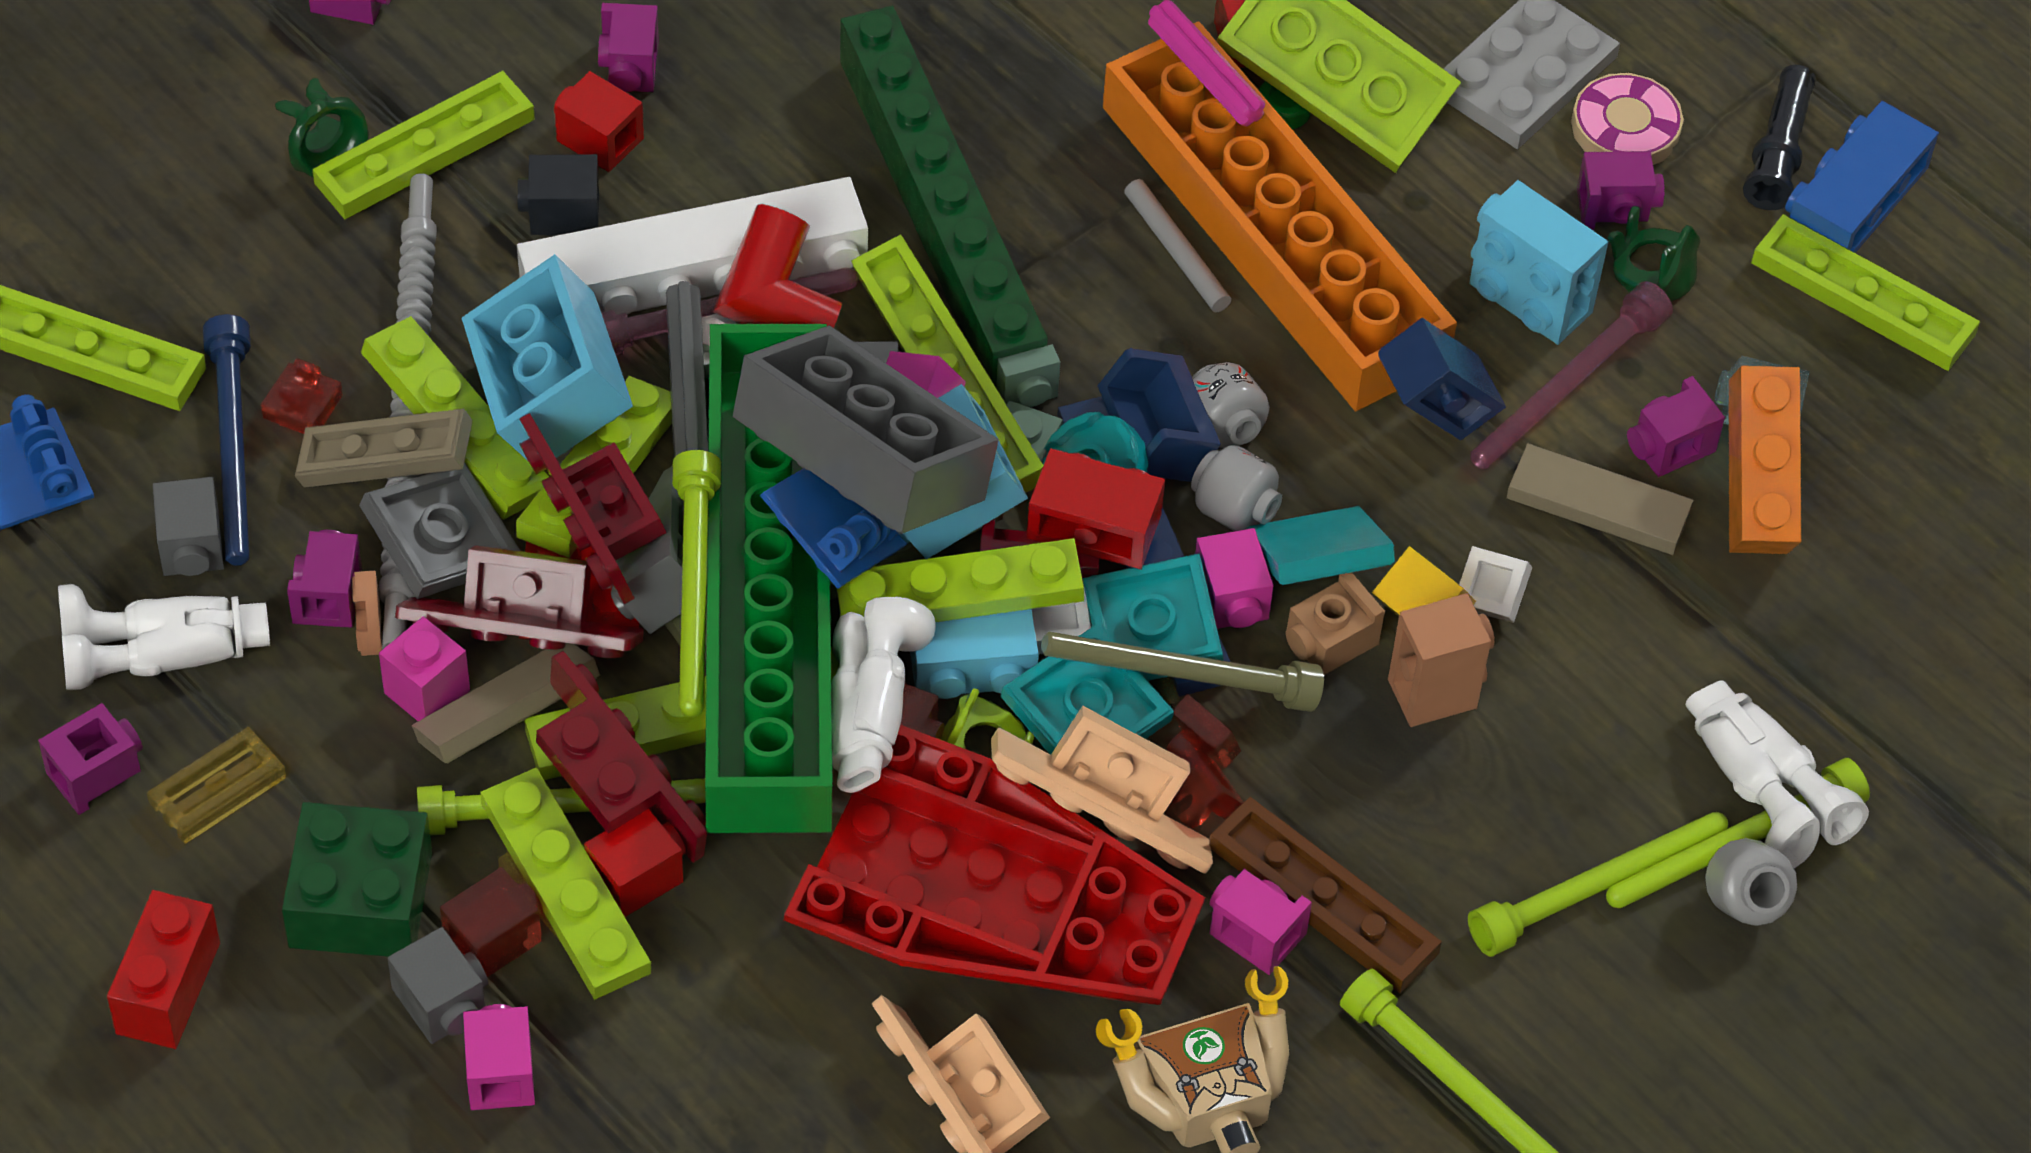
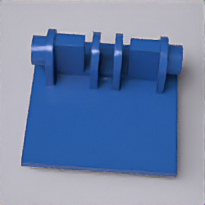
M32 395L17 397L12 403L13 409L10 412L11 422L0 426V530L94 498V493L55 407L46 410L44 404L40 400L34 399Z
M805 468L760 495L775 513L781 524L787 527L812 557L816 566L827 575L837 589L907 545L898 534L899 532L885 526L879 518L853 500L842 496L837 489Z

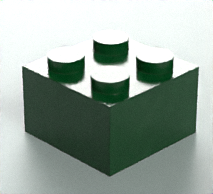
M303 802L282 906L288 947L291 949L389 957L416 942L432 857L428 813Z

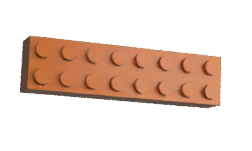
M1199 21L1193 23L1196 28L1265 101L1264 115L1259 121H1254L1249 126L1240 125L1162 39L1107 63L1103 109L1355 412L1397 391L1378 356V352L1383 346L1421 318H1424L1452 338L1455 337L1457 321Z

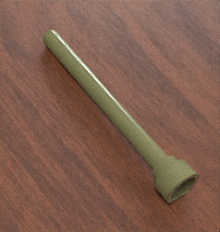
M1055 632L1045 634L1041 644L1043 654L1049 657L1272 693L1277 701H1282L1288 709L1312 712L1317 708L1323 693L1324 675L1321 666L1318 664L1292 661L1289 666L1281 665L1278 670Z

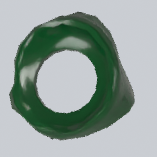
M312 78L306 87V97L311 102L310 106L305 107L295 101L287 100L278 101L275 104L276 110L296 118V123L288 140L290 162L296 171L303 172L313 177L314 168L369 140V131L363 112L348 97L332 98L322 88L318 78ZM336 114L340 117V121L326 115ZM317 121L314 129L309 131L312 125Z
M1633 206L1628 215L1625 237L1620 231H1614L1608 235V241L1611 244L1612 256L1614 258L1613 271L1615 277L1630 294L1638 298L1658 303L1677 300L1689 292L1696 282L1697 251L1701 243L1700 237L1694 228L1686 225L1681 233L1654 227L1640 231L1638 230L1640 208ZM1657 243L1668 246L1662 252L1660 270H1640L1633 266L1630 261L1632 253L1646 244Z

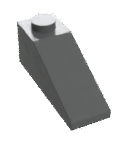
M673 465L663 471L649 497V501L667 533L616 560L635 599L624 605L614 586L611 590L612 599L618 610L629 620L636 618L649 634L681 614L684 500L679 497L678 491L672 484Z

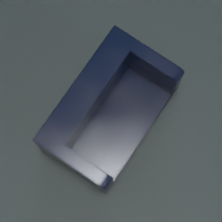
M1424 318L1419 319L1383 346L1378 352V356L1403 404L1459 440L1464 439L1506 408L1479 355Z
M1132 348L1127 349L1097 385L1109 415H1114L1127 422L1144 441L1148 458L1147 473L1152 476L1191 482L1202 459L1210 451H1216L1221 445L1183 356Z

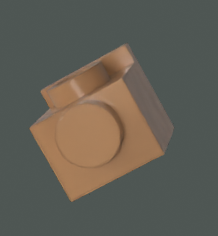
M1352 572L1340 574L1338 582L1290 608L1286 630L1287 642L1293 653L1300 660H1308L1309 663L1320 665L1323 675L1379 645L1385 610Z

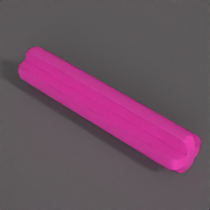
M1164 0L1159 5H1154L1149 11V26L1240 125L1249 126L1254 121H1259L1264 115L1265 101L1172 1Z

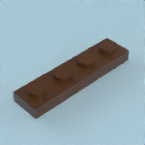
M1249 797L1210 834L1209 846H1211V850L1238 871L1242 872L1245 869L1261 881L1268 880L1273 882L1285 892L1288 899L1293 903L1302 895L1310 900L1312 905L1308 924L1368 970L1375 969L1393 985V989L1399 994L1439 955L1441 940L1252 797Z

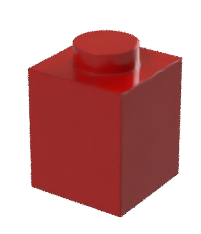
M591 71L574 86L565 88L554 104L557 141L579 155L597 154L598 166L607 172H610L644 139L643 103Z
M649 809L609 834L604 831L584 843L588 856L624 917L683 883L682 856L686 854L684 842L677 830L669 822L661 824Z

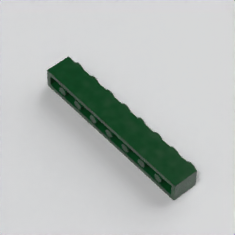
M894 6L841 18L840 63L963 335L996 387L999 358L1047 346L1048 337Z

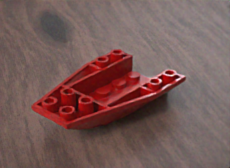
M900 725L895 744L892 746L893 756L891 762L881 770V777L877 782L852 793L818 866L815 867L808 864L784 913V921L900 966L1118 1001L1161 1005L1201 912L1205 897L1080 815L1063 808L1052 797L1029 782L1023 785L1010 780L998 770L996 763L992 759Z

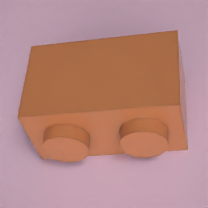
M1468 593L1400 612L1388 681L1410 727L1477 709L1482 683L1487 681L1486 664L1489 650L1494 647L1495 640L1489 619L1485 614L1477 613Z

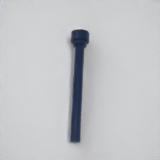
M224 314L214 316L204 323L203 344L205 353L216 364L225 560L231 565L239 566L249 560L240 363L245 359V355L251 348L250 326L240 316Z

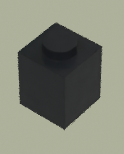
M597 154L529 155L528 178H518V212H529L531 235H563L599 227Z

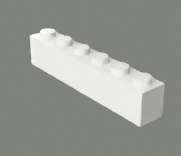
M851 177L519 243L517 244L519 278L556 254L595 293L603 318L611 316L621 317L631 312L666 305V290L669 286L676 285L680 281H688L690 285L698 286L701 298L720 294L754 209L759 204L785 210L798 216L810 225L809 232L789 278L790 281L805 276L830 271H845L852 268L851 260L868 252V226Z

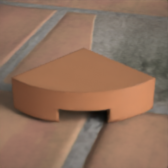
M376 571L354 572L355 577H352V590L356 609L358 651H361V656L379 655V652L382 650V633Z

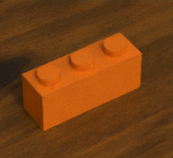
M1740 366L1729 379V553L1788 554L1801 543L1800 367Z

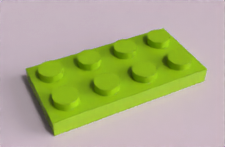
M1245 0L1216 40L1227 54L1394 173L1403 164L1461 83V81L1347 0Z

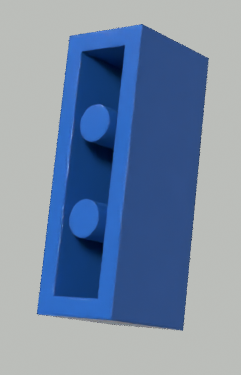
M1881 101L1867 118L1859 115L1854 120L1846 133L1844 144L1838 151L1830 148L1825 153L1816 168L1815 177L1809 184L1802 181L1796 186L1786 203L1785 211L1790 213L1789 218L1856 253L1928 169L1939 132L1888 103Z

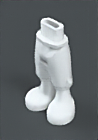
M73 584L58 586L67 690L86 688L97 678L120 671L130 670V673L137 676H154L161 672L197 667L219 662L230 657H243V648L270 646L266 602L239 605L238 596L231 597L230 610V603L225 597L181 596L138 600L129 604L125 608V612H102L93 610L88 605L83 591L78 586ZM125 639H127V641H128V644H124V645H113V646H101V645H99V644H104V643H109V642H114V641H119V640H125Z
M902 597L874 598L866 603L864 617L854 612H848L840 616L834 629L832 649L837 661L840 663V668L837 670L831 683L832 765L838 771L837 786L844 792L854 793L877 782L881 777V770L891 762L893 756L892 746L895 744L902 721L903 690L905 684L904 663L897 654L898 651H918L925 648L932 641L936 627L935 617L932 612L924 605L911 599Z
M1717 681L1695 692L1687 699L1685 705L1696 718V732L1702 737L1718 766L1733 783L1734 791L1746 801L1763 805L1767 811L1772 826L1766 837L1765 844L1785 855L1793 868L1804 862L1813 852L1819 838V833L1829 844L1838 845L1851 839L1863 827L1868 818L1869 810L1860 796L1846 787L1833 785L1815 771L1816 763L1812 752L1806 746H1801L1776 720L1754 704L1747 694H1735L1725 681ZM1782 783H1786L1793 788L1795 787L1806 800L1811 810L1805 804L1796 800L1782 786Z

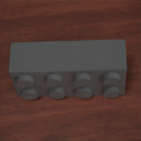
M826 326L744 355L732 417L754 431L760 439L771 443L797 461L799 466L813 472L833 486L842 496L853 500L879 518L888 528L903 534L985 501L999 439L831 326Z

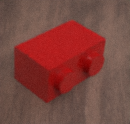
M1050 448L1029 502L1027 539L1044 543L1074 538L1076 549L1079 553L1142 570L1162 514L1165 479L1152 476L1140 469H1126L1093 460L1084 454L1067 453Z
M152 890L107 994L117 1035L177 1049L220 945L213 904Z

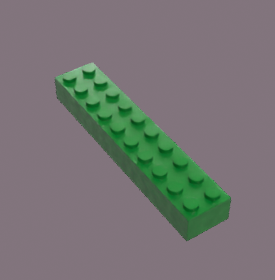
M710 324L709 452L717 455L721 460V486L715 492L714 497L708 501L705 760L707 833L832 832L830 579L816 566L812 557L787 527L781 524L775 513L760 496L764 491L803 468L798 465L797 461L771 443L760 439L754 431L732 417L744 355L826 327L827 324Z

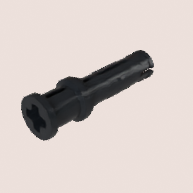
M1790 65L1782 70L1766 136L1755 144L1752 152V161L1755 166L1753 172L1745 179L1743 193L1749 203L1760 209L1776 211L1785 208L1794 190L1793 183L1791 182L1792 175L1799 170L1803 156L1798 141L1806 118L1810 96L1816 82L1815 74L1811 73L1807 77L1809 68L1802 65Z

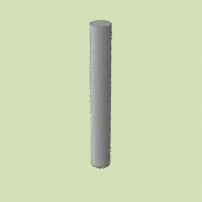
M1142 179L1132 181L1125 188V195L1213 312L1224 310L1231 302L1229 294Z

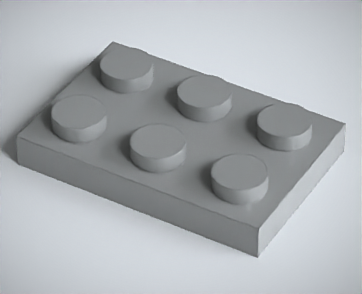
M1519 0L1444 68L1445 71L1461 81L1459 87L1447 103L1518 150L1590 81L1595 79L1617 58L1620 43L1555 0Z

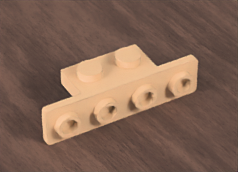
M1084 706L1081 707L1051 755L1001 728H998L992 736V761L996 763L998 770L1010 780L1023 785L1031 782L1050 792L1053 800L1063 808L1075 813H1080L1084 810L1103 820L1104 825L1116 836L1127 841H1134L1137 838L1156 848L1158 854L1165 861L1177 868L1187 869L1190 866L1206 874L1213 864L1211 846H1209L1210 840L1163 814L1190 774L1188 761Z
M883 995L872 1002L874 1009L882 1019V1022L876 1026L880 1037L895 1055L900 1057L904 1054L914 1069L908 1075L910 1083L928 1105L937 1104L947 1119L940 1124V1128L958 1153H1005L1050 1119V1116L987 1021L977 1013L929 1049L911 1019L901 1007Z

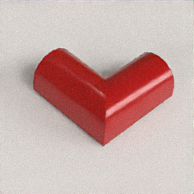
M765 204L757 205L713 312L740 324H827V326L834 328L842 302L789 280L809 232L810 225L803 219L785 210Z

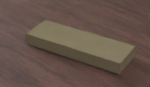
M465 409L306 427L295 477L305 488L461 470L464 466L473 420Z
M1528 443L1507 493V499L1670 555H1674L1694 501L1679 494Z
M566 643L564 649H545L414 723L412 728L418 743L445 764H448L561 699L550 683L552 656L564 651L575 666L583 664L595 679L600 676L596 662L592 656L575 644Z

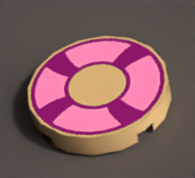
M1632 73L1608 74L1590 81L1578 93L1571 125L1575 140L1585 152L1651 151L1652 162L1655 165L1664 161L1672 153L1673 147L1679 141L1684 119L1680 103L1668 88L1648 77Z

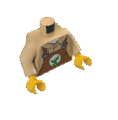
M1274 966L1276 986L1270 994L1265 995L1258 989L1256 969L1249 971L1245 978V987L1247 993L1259 1002V1010L1254 1013L1250 1004L1246 1003L1141 1036L1143 1026L1140 1017L1130 1009H1121L1120 1017L1125 1024V1034L1121 1039H1118L1113 1034L1112 1026L1107 1018L1100 1019L1096 1026V1036L1103 1045L1115 1048L1117 1056L1113 1059V1063L1130 1108L1163 1131H1172L1180 1144L1185 1147H1193L1216 1140L1221 1153H1258L1260 1145L1252 1128L1260 1126L1268 1120L1270 1103L1282 1092L1289 1059L1285 1010L1278 1008L1277 1000L1284 996L1288 989L1286 972L1281 967Z

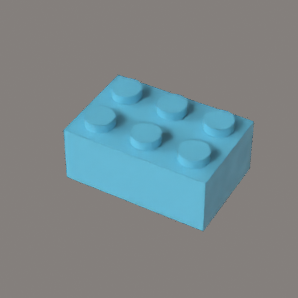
M556 254L462 317L496 431L526 460L527 458L519 443L527 440L529 437L519 418L528 413L531 414L554 456L557 458L633 407L595 293Z

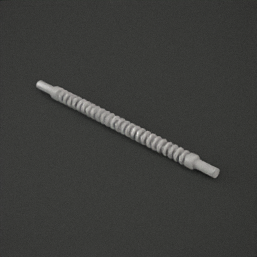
M416 174L410 181L408 218L401 225L402 245L400 246V253L402 256L399 260L401 269L398 273L400 279L398 292L400 294L397 297V305L399 307L396 311L398 319L396 323L412 316L424 332L429 335L431 331L429 321L432 318L430 308L433 304L431 298L433 285L431 283L434 279V273L432 270L435 266L433 256L435 255L434 244L436 242L437 228L436 224L431 220L433 179L426 174ZM391 390L393 400L390 407L393 413L390 417L413 415L396 393ZM423 474L387 478L388 481L385 487L423 476ZM382 543L384 550L381 554L383 564L380 568L382 578L379 581V599L385 604L383 650L406 631L408 627V620L395 618L396 605L410 597H415Z

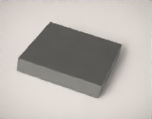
M464 463L461 470L430 473L365 493L359 505L417 599L466 584L468 550L475 545L520 551L466 463Z

